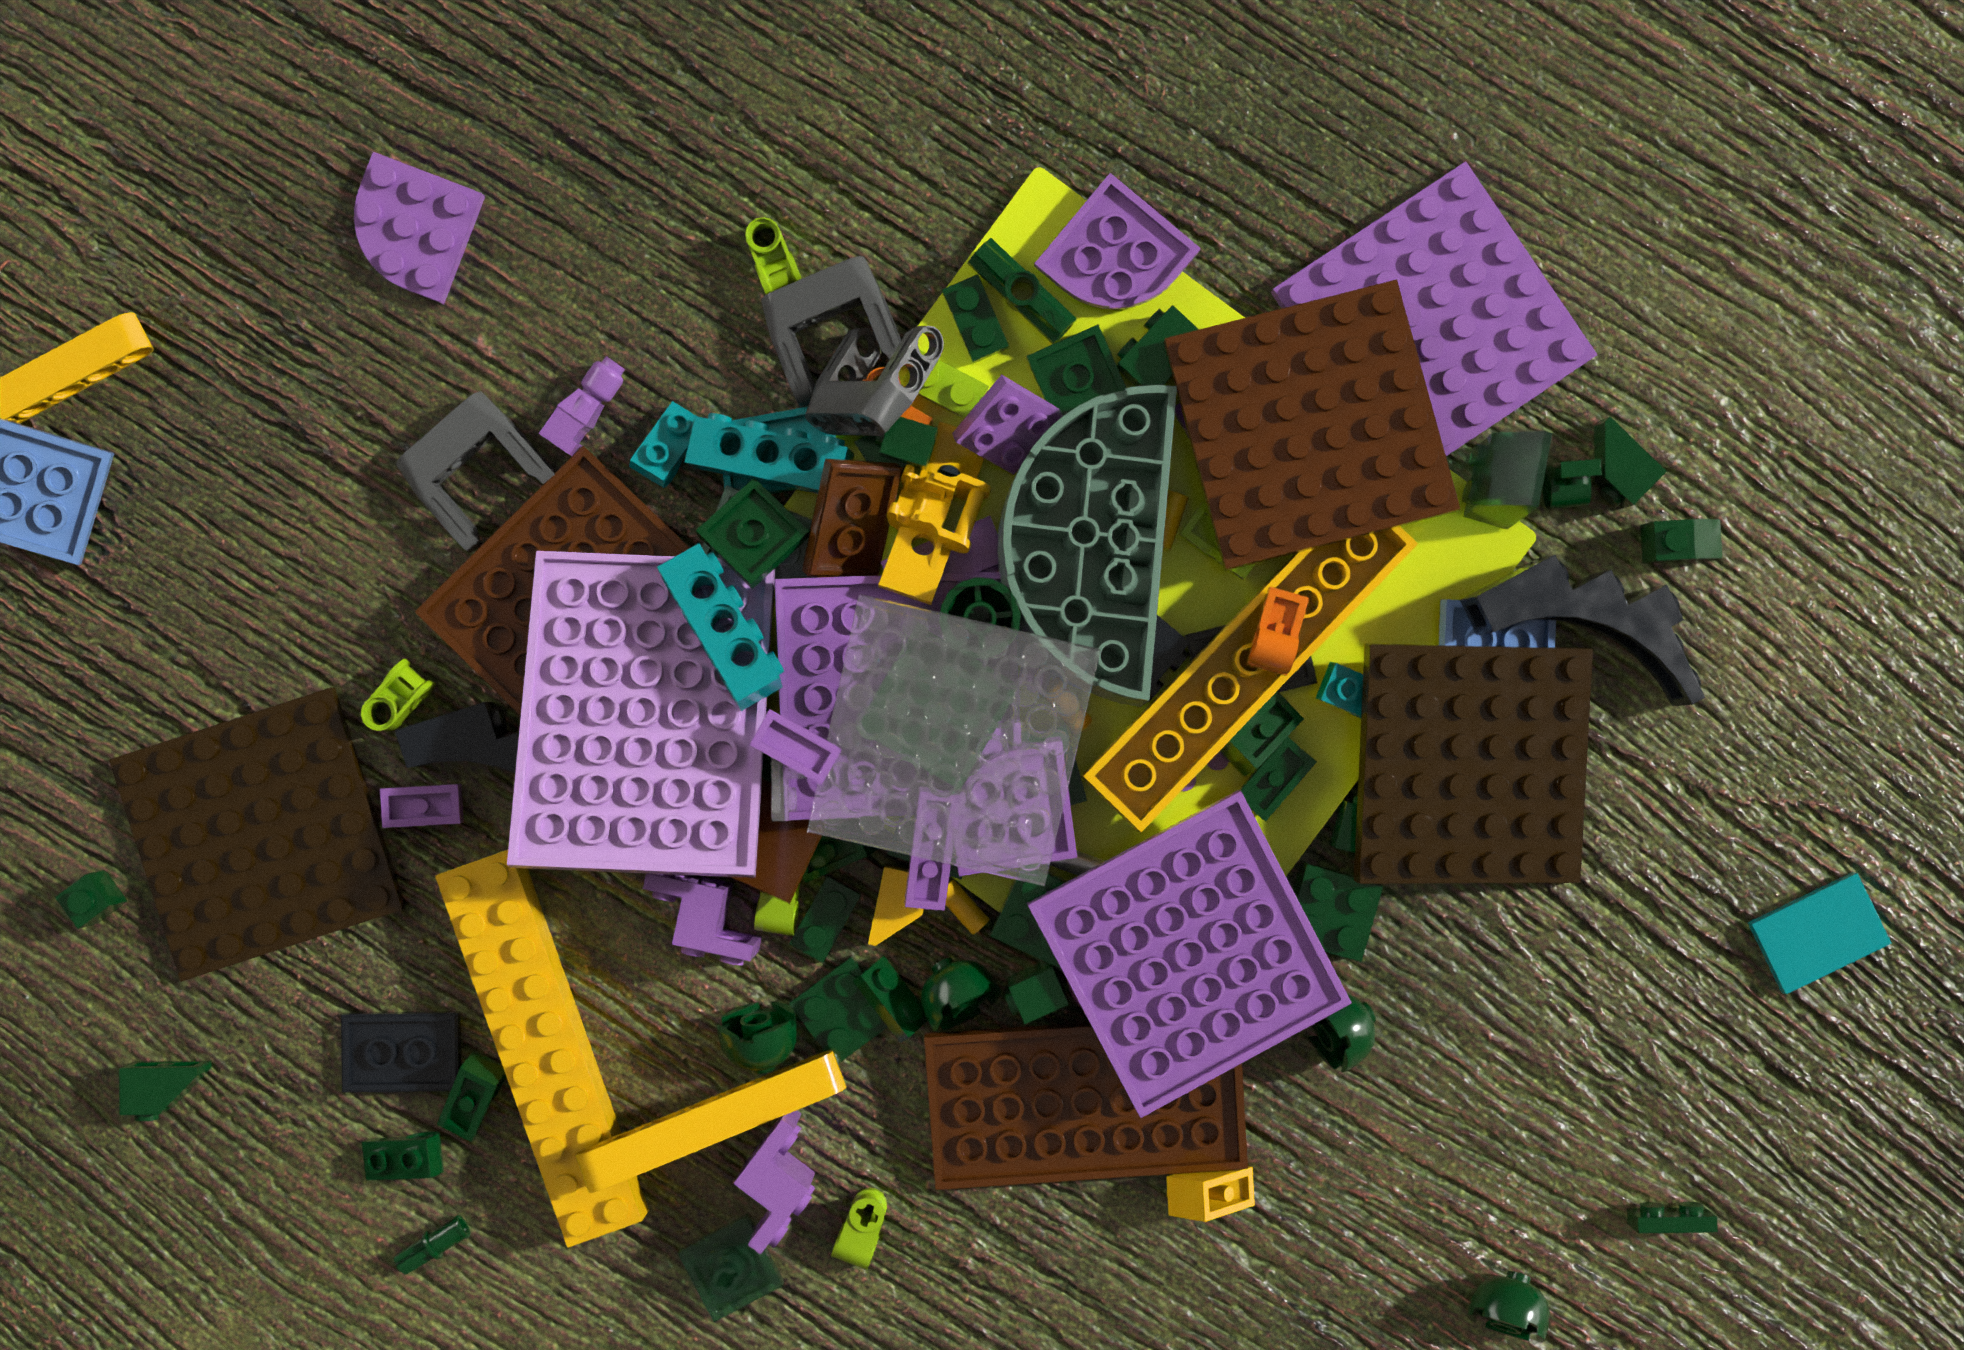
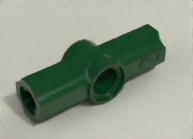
M992 238L983 243L968 261V265L1006 300L1011 309L1019 312L1052 344L1060 340L1077 321V318L1039 283L1034 274L1026 271ZM1017 283H1027L1033 289V295L1027 300H1018L1012 295L1011 289Z

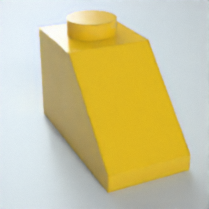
M889 864L885 865L870 931L869 945H878L923 915L924 909L905 907L904 904L908 868Z
M1248 1166V1169L1180 1173L1166 1176L1169 1216L1207 1222L1255 1206L1253 1167Z

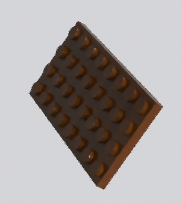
M1090 1022L924 1034L935 1190L1248 1169L1242 1063L1140 1118Z

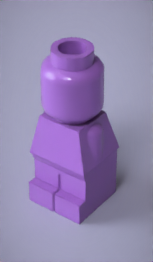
M605 356L602 362L596 361L593 363L581 381L583 390L578 388L560 402L539 434L567 454L573 456L582 447L579 443L586 433L594 428L604 408V405L601 403L609 402L622 385L623 378L621 375L625 369L607 356Z

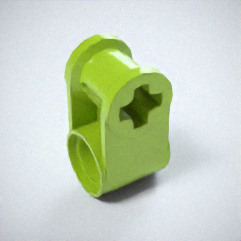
M765 217L756 218L751 221L746 228V242L756 265L754 266L765 294L767 295L802 279L791 251L788 250L776 222ZM761 229H770L775 233L774 241L768 247H759L755 244V235Z
M406 658L402 659L389 671L382 684L365 701L361 709L363 723L368 728L376 731L396 730L428 698L434 690L436 683L432 680L426 681L410 667L411 662ZM386 703L391 709V717L387 723L382 725L376 719V710L378 706Z
M800 883L790 904L760 892L755 914L754 930L794 936L799 911Z
M868 1187L860 1190L855 1195L846 1221L842 1223L831 1257L866 1270L868 1269L887 1210V1200L881 1191ZM867 1204L874 1206L870 1216L863 1214Z

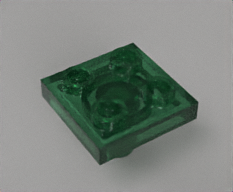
M748 1213L679 1249L677 1253L713 1322L771 1293L784 1284V1280L767 1248L759 1254L748 1245L755 1229V1225Z

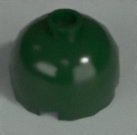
M976 576L960 581L948 591L941 604L939 622L944 638L954 649L967 657L984 659L1000 654L1012 643L1019 631L1021 614L1016 598L1006 585L993 578Z
M946 958L931 968L933 974L924 983L921 991V1002L925 1016L933 1031H937L939 1025L943 1030H947L980 1014L981 1010L978 1007L986 999L990 1005L995 1003L1001 996V990L988 969L980 963L965 959L954 962L952 958Z
M1348 993L1347 995L1352 1003L1313 1024L1312 1027L1317 1036H1308L1320 1057L1334 1070L1341 1066V1072H1346L1362 1062L1375 1044V1027L1373 1023H1375L1376 1017L1372 1008L1366 1002H1360L1356 997Z
M759 1002L737 1007L725 1013L721 1017L722 1025L717 1024L719 1043L723 1053L733 1065L742 1069L753 1071L756 1074H766L773 1071L777 1065L783 1063L795 1047L797 1024L794 1010L789 1005L781 1002H771L772 1009H760Z
M1508 1271L1506 1277L1493 1276L1484 1280L1478 1286L1470 1301L1467 1317L1475 1323L1477 1315L1490 1320L1486 1322L1485 1328L1521 1340L1529 1341L1530 1335L1536 1334L1537 1341L1543 1343L1549 1327L1550 1311L1548 1302L1542 1292L1529 1285L1531 1281L1529 1276L1515 1271Z

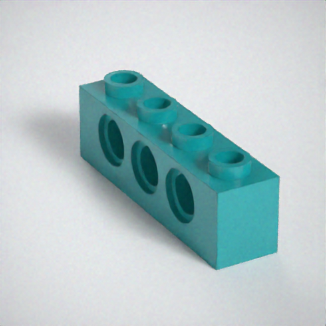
M709 413L708 419L695 416L685 463L694 469L747 480L755 478L758 482L818 494L825 459L853 460L854 453L848 447H845V441L839 438L822 436L820 442L806 439L807 433L800 430L784 428L783 434L769 431L770 426L761 422L747 420L746 425L742 426L732 424L731 417ZM739 437L741 440L739 451L734 455H727L725 451L727 442L732 438ZM771 445H778L779 455L777 459L771 463H764L763 453L765 449ZM808 453H816L817 463L815 467L809 471H802L800 462L803 456Z
M698 543L657 567L663 582L740 711L783 688L779 676L784 673L782 665L773 651L768 654L764 652L759 641L764 639L761 630L753 618L746 621L739 608L744 606V603L733 585L725 587L719 577L720 574L724 573V570L713 551L705 554ZM708 585L714 588L713 593L708 598L698 599L693 596L695 590L700 586ZM722 618L734 621L733 627L727 632L720 633L713 630L714 624ZM747 651L754 654L753 661L747 666H737L733 663L734 657L740 652Z

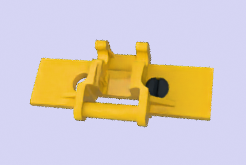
M940 421L937 427L938 435L927 470L921 469L920 475H917L914 472L915 467L910 464H906L901 476L902 490L897 502L891 503L887 513L889 525L897 529L898 533L878 584L879 588L932 605L951 551L958 553L969 552L972 545L969 538L982 502L985 498L989 497L991 492L989 484L977 479L985 458L956 443L952 433L957 427ZM957 497L965 500L966 503L955 533L943 529V525L952 500ZM924 538L933 544L934 550L929 555H919L914 552L911 544L916 539Z

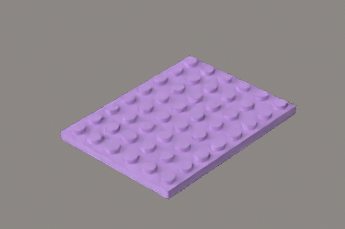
M536 551L507 866L510 868L756 877L763 752L749 744L766 716L767 697L743 711H740L657 569L659 565L675 556ZM717 558L724 570V573L720 574L719 577L725 587L733 585L744 603V606L740 607L739 610L746 621L750 618L755 620L764 636V639L759 641L764 652L768 654L771 645L775 569L757 586L751 589L721 558ZM708 585L700 586L695 590L693 596L698 599L708 598L713 593L714 588ZM722 618L714 624L713 630L720 633L727 632L733 627L734 621ZM747 651L740 652L734 657L733 663L737 666H747L753 661L754 654Z

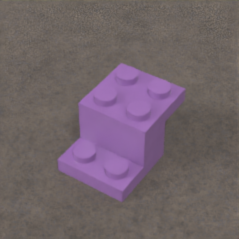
M646 873L643 889L653 891V898L675 902L676 898L682 897L672 945L682 947L681 953L695 957H704L705 952L720 955L721 962L741 966L744 960L751 961L759 952L762 936L724 928L734 883L700 875Z
M797 1110L778 1118L742 1166L734 1182V1185L768 1209L756 1225L748 1243L759 1254L764 1251L768 1244L773 1248L776 1247L788 1230L787 1226L792 1220L789 1217L791 1213L799 1216L811 1200V1194L815 1189L811 1185L815 1172L787 1152L801 1130V1127L797 1125L801 1113Z

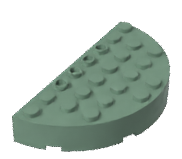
M1148 385L1125 388L1124 391L1097 396L1061 417L1041 436L1020 466L1007 493L998 529L997 554L1001 582L1007 586L1017 600L1021 614L1019 628L1031 646L1052 668L1080 688L1099 697L1137 707L1143 706L1150 699L1177 386Z

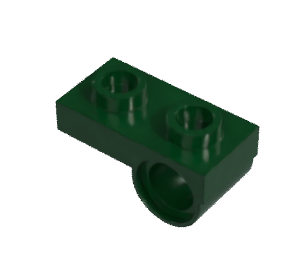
M438 1131L420 1132L405 1137L370 1138L361 1142L366 1181L433 1178L444 1172L440 1132Z

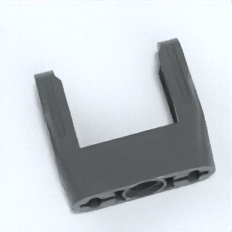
M857 256L842 261L777 289L761 299L771 340L792 393L801 408L809 405L815 383L795 335L796 332L863 304L879 347L889 360L901 342L885 297L864 256Z
M917 326L912 328L904 335L878 380L863 381L879 359L880 347L874 331L871 329L855 328L850 330L844 336L816 382L805 414L806 420L819 431L830 435H884L913 403L939 360L944 349L942 334L934 326ZM922 333L927 336L929 341V349L925 355L921 354L918 347V340ZM861 335L868 342V350L864 356H861L857 350V341ZM903 365L908 368L910 373V380L906 387L901 385L898 378L900 368ZM842 366L848 370L849 381H838V372Z
M482 391L476 392L464 400L409 448L396 462V466L417 497L459 545L469 553H472L483 543L479 537L478 529L440 486L441 483L494 437L501 442L528 475L534 476L542 484H545L556 473L519 428Z

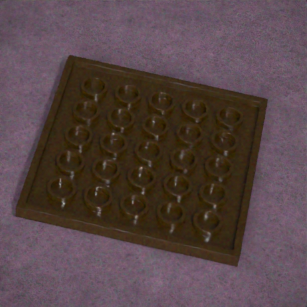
M1365 643L1354 881L1359 884L1581 883L1593 649Z
M330 687L109 759L180 982L406 909L335 687Z

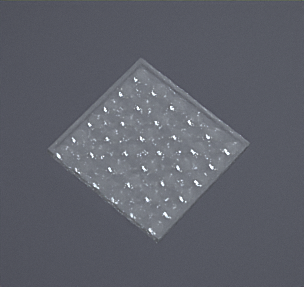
M860 594L857 600L827 738L828 742L842 750L823 784L817 783L807 832L1045 886L1100 656V649Z

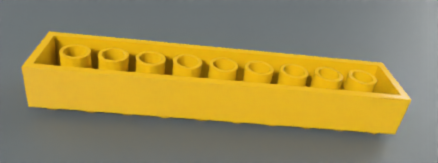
M1399 526L1295 553L1081 775V778L1136 831L1142 832L1418 543ZM1270 586L1309 598L1298 636L1299 645L1296 657L1287 676L1246 665L1267 590Z
M508 850L440 873L435 875L565 1243L567 1248L642 1222L649 1208L637 1176L594 1193H589L575 1154L622 1132L527 868H510L507 866Z

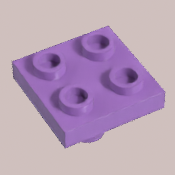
M1001 374L952 435L956 443L1014 475L1036 442L1063 415L1056 406Z

